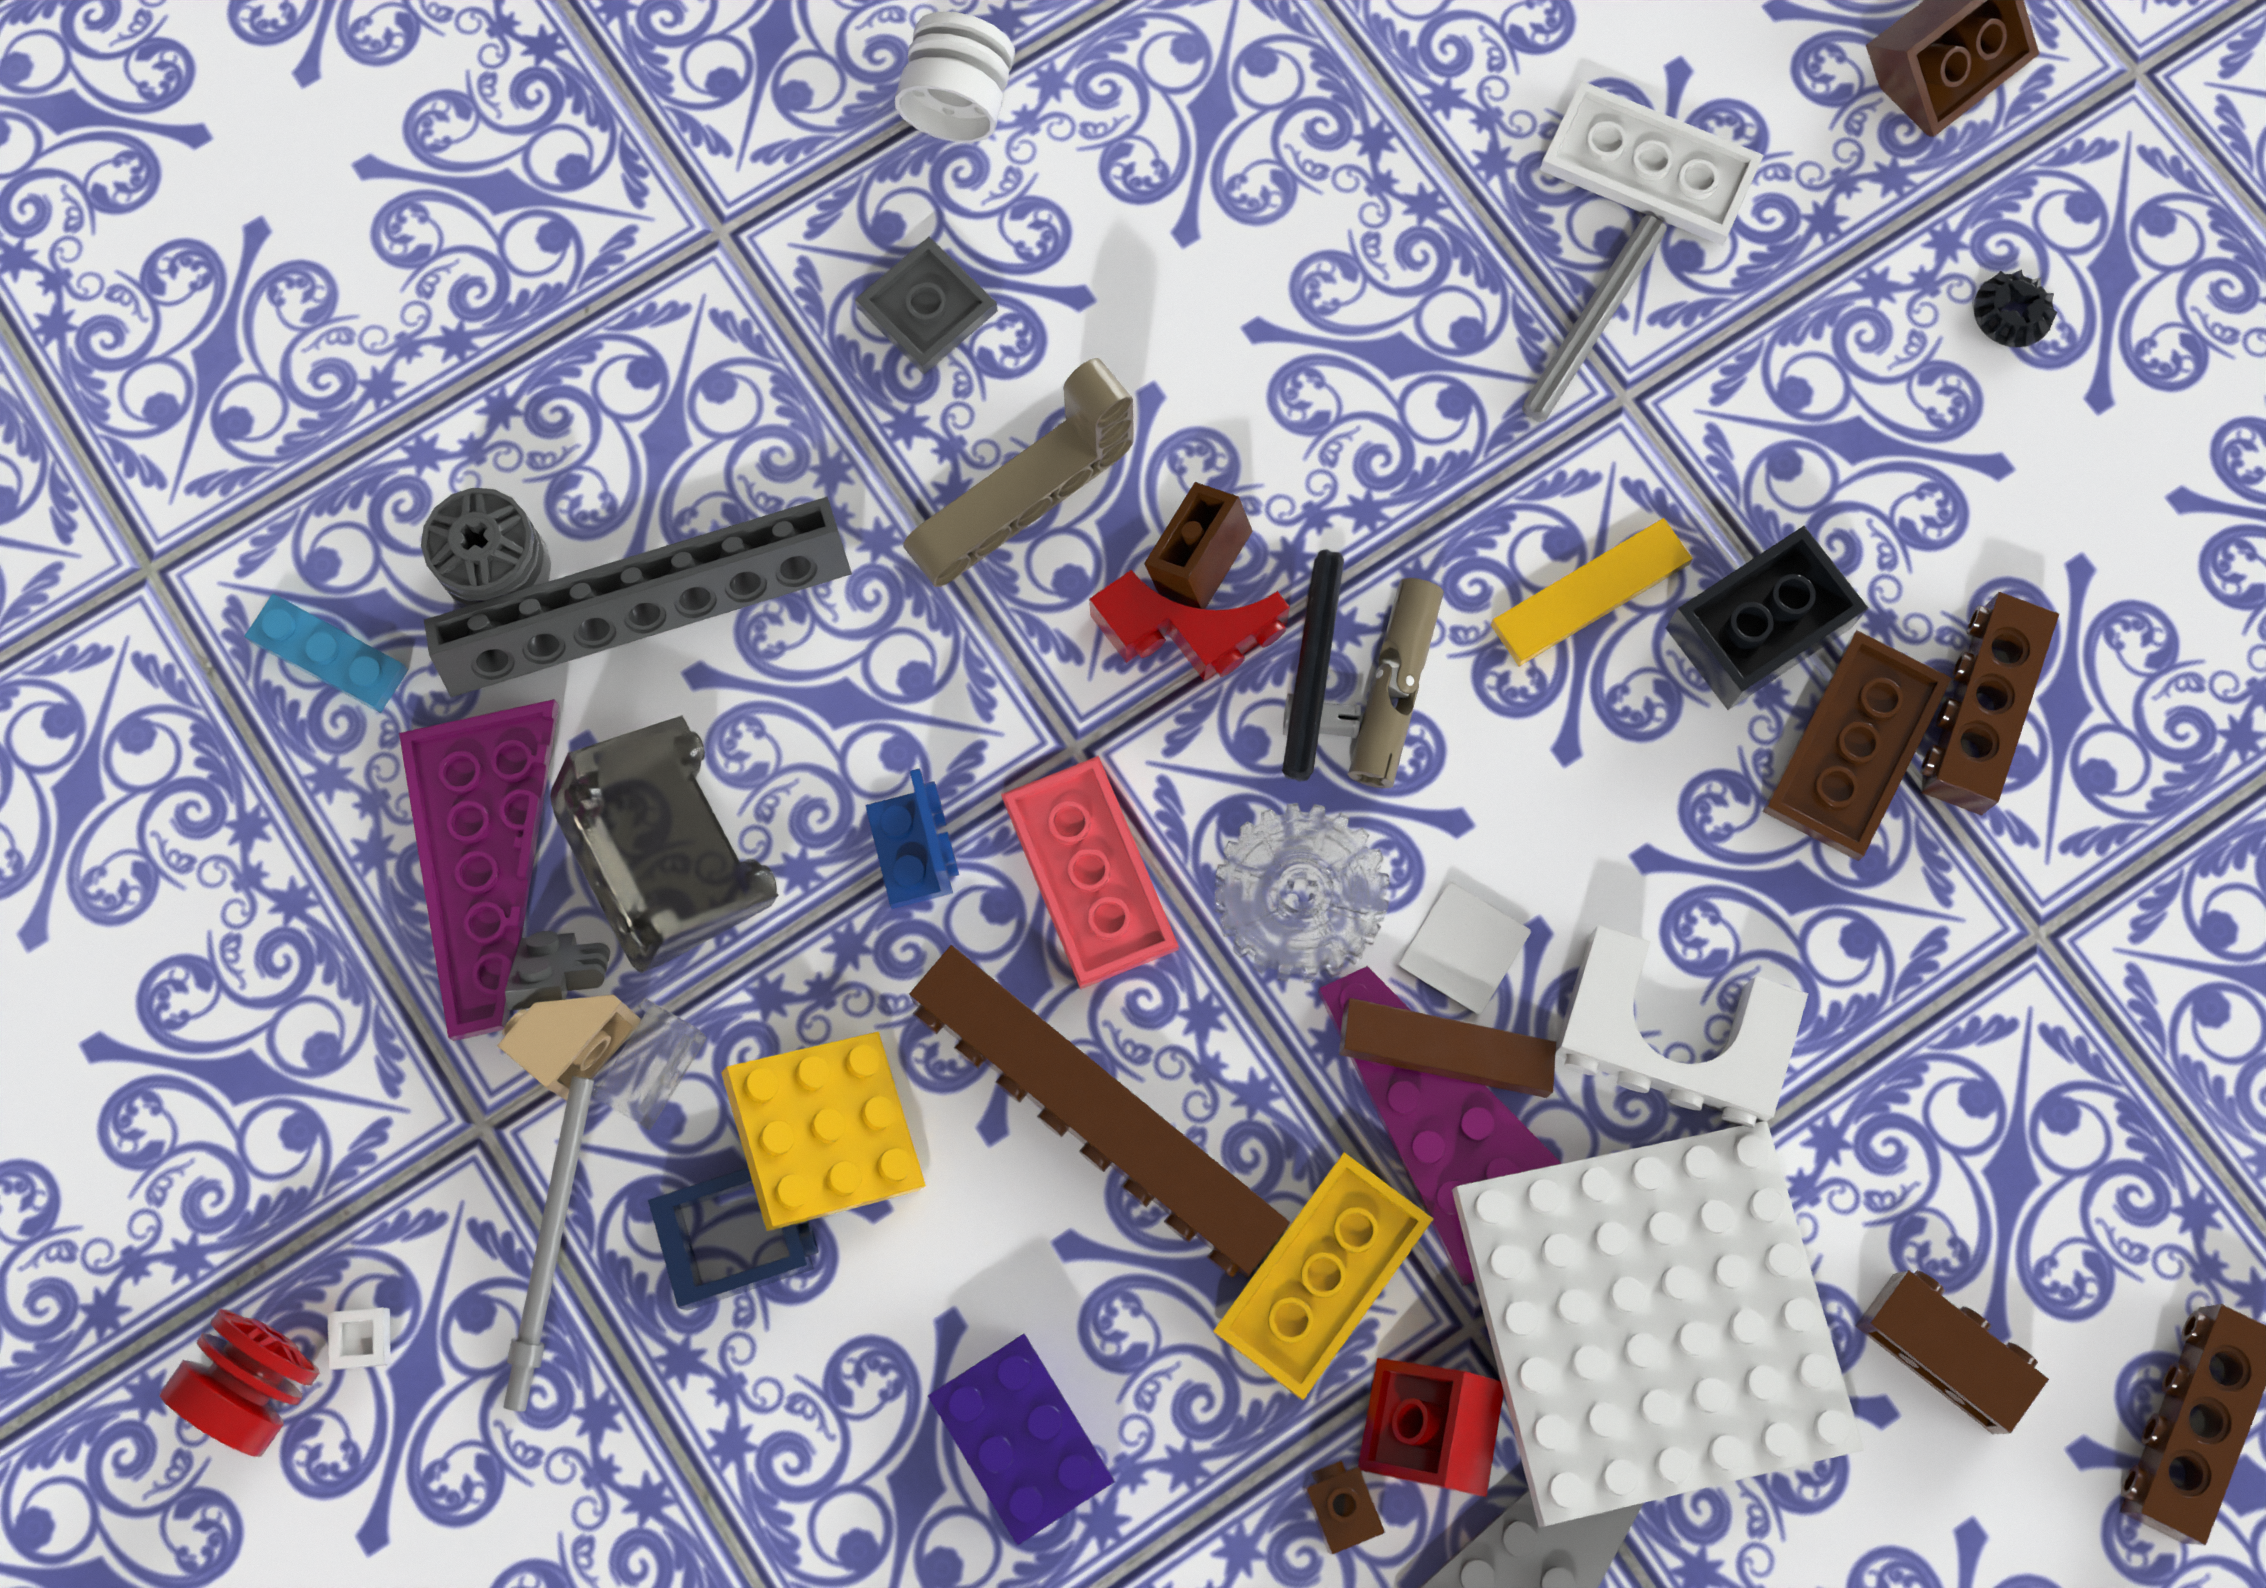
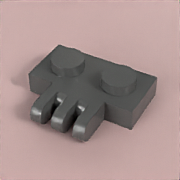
M542 931L527 938H521L505 989L508 1009H529L534 1003L565 1000L567 991L600 987L605 979L611 953L610 948L604 943L577 945L575 933L557 934L553 931Z

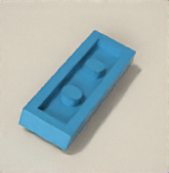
M275 594L271 595L244 636L252 644L379 713L383 711L408 672L407 667L403 663Z

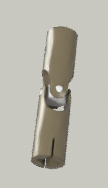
M1405 578L1399 581L1379 656V666L1373 678L1348 776L1361 784L1376 788H1391L1394 785L1419 689L1421 672L1425 667L1444 594L1443 589L1432 582L1417 578ZM1390 696L1398 698L1395 708L1391 704Z

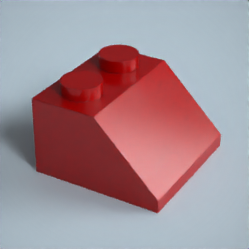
M1377 1358L1358 1467L1363 1472L1487 1497L1504 1395L1501 1381L1461 1370Z

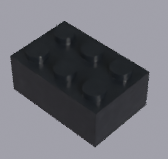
M1802 526L1680 606L1666 626V630L1725 708L1729 710L1850 630L1869 607L1808 529Z

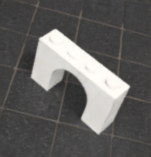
M1598 924L1589 935L1556 1043V1056L1566 1059L1564 1065L1573 1071L1586 1075H1596L1597 1070L1617 1076L1618 1085L1636 1092L1648 1093L1649 1089L1653 1088L1671 1094L1669 1101L1686 1109L1700 1111L1702 1105L1722 1111V1119L1737 1126L1745 1125L1754 1128L1755 1123L1766 1122L1774 1118L1808 993L1755 976L1743 986L1731 1031L1721 1053L1715 1059L1703 1063L1685 1064L1675 1062L1658 1054L1647 1044L1638 1030L1634 1017V997L1651 941Z

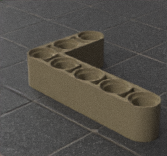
M1100 358L1086 361L1075 369L1065 381L1063 390L1066 421L923 522L908 535L903 543V548L935 587H941L953 581L1112 466L1129 451L1134 441L1133 398Z

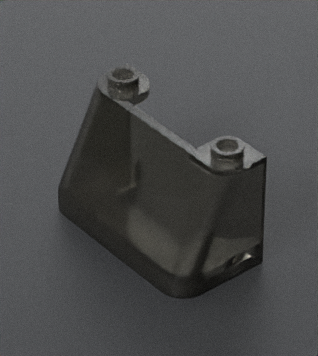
M683 715L569 752L550 794L551 805L557 823L629 962L641 973L671 961L768 909L779 896L775 877L768 866L761 865L756 859L752 858L742 862L739 861L696 780L700 771L701 761L705 758L704 745L699 735L690 730Z

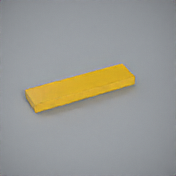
M1662 518L1492 620L1491 627L1520 667L1687 567L1693 558L1665 518Z

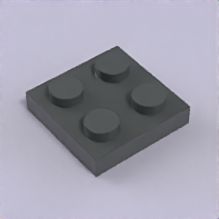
M927 237L855 298L857 309L923 374L927 373L998 312L997 302L930 237Z

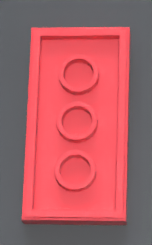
M1099 756L1001 794L1002 801L1080 990L1179 950L1176 938Z

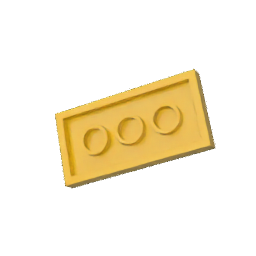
M1344 1152L1213 1330V1333L1303 1401L1433 1221V1218Z

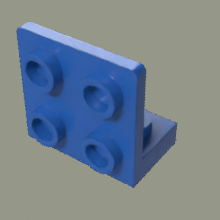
M920 768L910 770L914 793L865 805L891 909L953 894L950 878L959 875L948 831L940 834L937 831V828L947 824L935 781L925 783Z

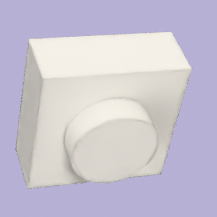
M381 1307L328 1312V1369L342 1370L391 1365L389 1308Z

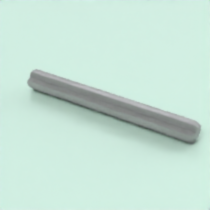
M1651 215L1642 218L1524 401L1522 411L1526 416L1531 417L1537 422L1546 421L1664 237L1666 225L1663 221L1657 220Z

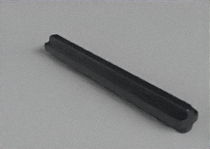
M1328 549L1319 551L1318 556L1314 559L1282 768L1286 778L1296 779L1299 782L1307 781L1314 771L1344 566L1342 554L1331 552Z

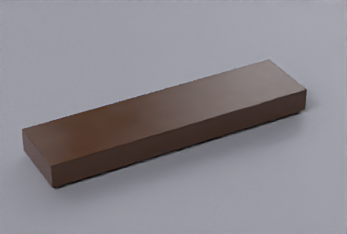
M1349 998L1344 1004L1339 1055L1547 1098L1553 1093L1556 1041Z

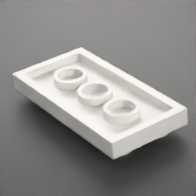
M1581 80L1542 161L1540 171L1646 215L1654 216L1656 219L1723 246L1764 155Z

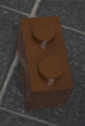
M1194 482L1144 563L1158 594L1185 606L1206 609L1253 532L1239 496Z

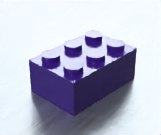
M1025 1334L1017 1337L927 1395L1017 1546L1116 1482Z

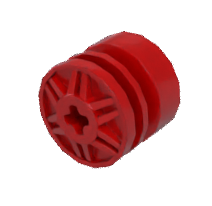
M219 1309L212 1318L210 1325L226 1340L211 1334L202 1333L196 1343L213 1363L208 1367L198 1362L182 1360L160 1391L159 1396L176 1414L208 1436L241 1453L253 1457H262L284 1425V1420L268 1404L269 1400L272 1398L282 1403L298 1405L303 1398L302 1393L288 1379L311 1386L320 1372L316 1365L299 1351V1347L277 1330L256 1319L245 1318L229 1310Z

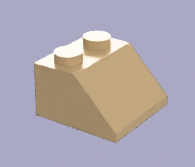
M614 995L534 1003L528 1011L525 1009L520 1010L507 1022L502 1031L505 1037L497 1046L547 1089L567 1101L572 1076L592 1079L643 1020Z

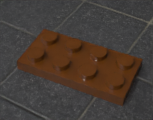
M1856 630L1845 647L1762 812L1859 861L1864 857L1952 678Z

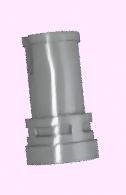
M1288 693L1286 697L1283 735H1288L1294 694ZM1323 703L1319 734L1347 736L1357 739L1360 721H1357V719L1361 716V706Z

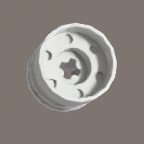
M934 12L924 15L915 25L913 42L908 50V64L902 71L895 96V108L905 121L916 129L935 138L963 143L986 140L995 132L1002 106V91L1007 87L1009 71L1012 69L1015 48L1008 36L997 27L975 16L958 12Z

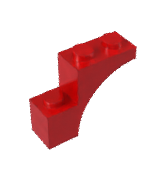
M1132 570L1089 598L1090 616L1126 663L1137 655L1141 658H1146L1156 652L1165 643L1166 639L1164 636L1168 634L1204 681L1216 673L1220 677L1228 675L1245 660L1243 654L1258 644L1265 648L1278 640L1287 629L1285 625L1288 622L1290 606L1278 591L1258 602L1233 609L1208 610L1185 606L1173 602L1149 588Z

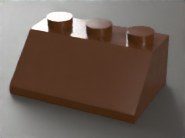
M1924 0L1865 45L1879 88L1927 136L1932 137L1940 133L2039 55L2024 0Z

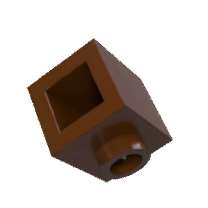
M1340 1460L1311 1472L1314 1483L1303 1487V1490L1329 1554H1336L1385 1533L1359 1467H1352L1346 1470L1343 1461Z

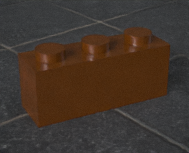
M1910 1270L1893 1274L1855 1327L1990 1433H2012L2049 1380V1378L2035 1368L2038 1364L2037 1360L2020 1346L2011 1342L2005 1345L1989 1333L1990 1323L1974 1310L1965 1306L1959 1309L1942 1296L1945 1292L1942 1285L1926 1273L1918 1270L1912 1273Z

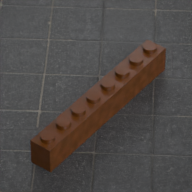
M953 945L949 946L909 993L913 1004L918 1007L912 1014L924 1026L936 1035L944 1028L959 1041L954 1046V1049L965 1060L977 1069L984 1062L1000 1075L995 1083L1018 1103L1025 1096L1042 1109L1037 1118L1061 1138L1067 1131L1084 1144L1079 1153L1102 1172H1105L1109 1166L1116 1170L1126 1179L1121 1187L1132 1198L1144 1207H1147L1151 1201L1156 1203L1169 1214L1164 1223L1188 1243L1196 1236L1212 1250L1207 1259L1230 1278H1233L1239 1272L1247 1279L1289 1227L1291 1222Z

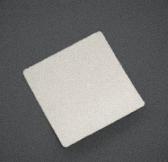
M1449 882L1401 958L1399 967L1477 1015H1480L1526 942L1531 930L1455 883Z

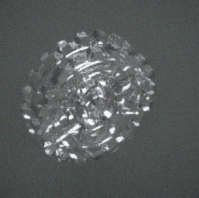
M1298 803L1287 804L1285 814L1278 816L1270 808L1261 812L1259 825L1255 826L1247 821L1239 828V843L1228 841L1223 852L1225 854L1223 857L1225 864H1218L1215 875V886L1220 888L1215 890V912L1223 913L1220 917L1221 924L1219 928L1223 937H1235L1233 952L1239 958L1248 954L1254 958L1253 969L1262 974L1270 967L1277 970V980L1285 982L1289 981L1292 974H1301L1304 983L1315 982L1317 973L1324 970L1332 978L1341 974V967L1344 965L1343 961L1347 960L1355 965L1361 960L1366 949L1364 943L1373 945L1378 937V932L1381 928L1378 922L1384 921L1389 900L1383 897L1387 893L1386 888L1390 885L1389 875L1378 872L1381 868L1380 863L1384 858L1380 849H1368L1366 842L1370 835L1363 827L1356 831L1348 828L1349 817L1340 812L1334 818L1325 816V806L1316 804L1313 805L1310 813L1301 812ZM1295 884H1303L1305 892L1310 893L1308 902L1298 901L1297 894H1293Z

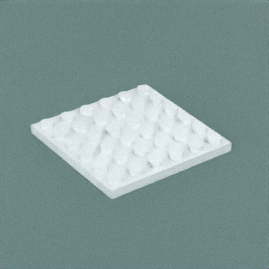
M1767 1121L1755 1123L1754 1128L1745 1125L1469 1183L1452 1189L1539 1527L1864 1450Z

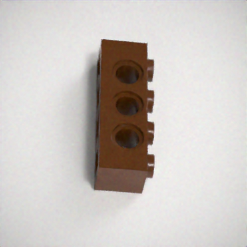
M1998 592L1985 606L1978 605L1966 632L1973 636L1969 651H1962L1952 672L1951 680L1958 682L1953 699L1946 698L1936 720V727L1942 728L1938 744H1932L1929 747L1921 765L1920 773L1927 776L1921 793L1979 815H1983L1999 802L2060 613L2002 592ZM1992 647L2002 649L2009 658V664L1997 660L1992 653ZM1976 693L1987 695L1994 704V711L1982 707L1977 700ZM1961 739L1969 740L1976 745L1979 751V758L1971 757L1964 752L1961 746Z
M2223 1304L2199 1307L2198 1311H2194L2186 1320L2181 1334L2182 1341L2186 1343L2179 1361L2174 1362L2168 1368L2163 1378L2161 1390L2166 1394L2158 1414L2155 1413L2149 1418L2143 1429L2141 1442L2146 1446L2138 1466L2134 1465L2128 1471L2121 1487V1495L2125 1497L2120 1510L2121 1513L2183 1544H2207L2266 1388V1325ZM2214 1355L2221 1360L2225 1369L2224 1379L2220 1384L2213 1379L2209 1370L2210 1360ZM2194 1407H2197L2205 1418V1428L2201 1435H2197L2190 1426L2189 1415ZM2175 1458L2181 1462L2185 1469V1480L2179 1488L2173 1484L2169 1476V1467Z

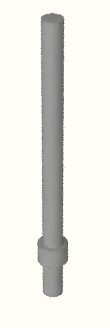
M572 1076L519 1334L518 1338L511 1339L507 1362L512 1364L503 1408L508 1410L526 1411L534 1368L541 1367L545 1344L540 1342L594 1079L580 1076Z

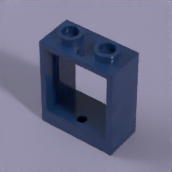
M747 1167L648 1200L677 1307L686 1311L813 1270L814 1267L810 1256L819 1253L810 1222L807 1221L782 1227L790 1256L703 1284L682 1209L753 1186L749 1168Z

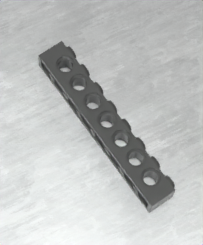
M824 497L424 619L428 652L450 697H454L851 575L852 572L828 497Z

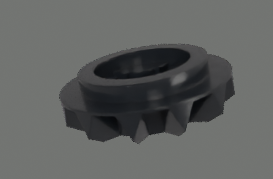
M2022 269L2013 274H2004L2000 271L1993 278L1984 282L1976 294L1973 308L1976 322L1982 332L1994 342L2008 347H2026L2040 341L2050 331L2058 312L2054 310L2052 303L2054 293H2047L2041 286V277L2031 279L2023 276ZM2011 297L2016 303L2024 302L2025 304H2030L2022 313V317H2020L2016 310L2000 312L2010 302Z

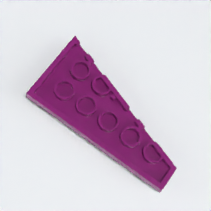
M555 699L399 733L448 1038L453 1041L501 1031L509 1020L510 1010L507 1005L505 989L523 933L559 704Z
M1368 966L1331 982L1318 990L1319 996L1340 1038L1344 1004L1349 998L1411 1011ZM1350 1057L1425 1212L1433 1218L1431 1224L1462 1287L1474 1282L1475 1278L1452 1189L1460 1185L1562 1163L1485 1085Z

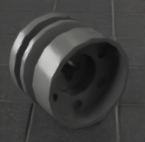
M470 488L451 494L433 509L423 526L421 549L426 566L460 608L549 582L551 560L545 542L517 502L512 497L495 489ZM478 543H481L482 545H485V547L480 548L476 545Z

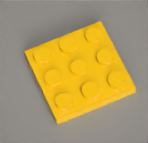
M879 1031L727 1066L721 1072L766 1231L914 1193L926 1186Z

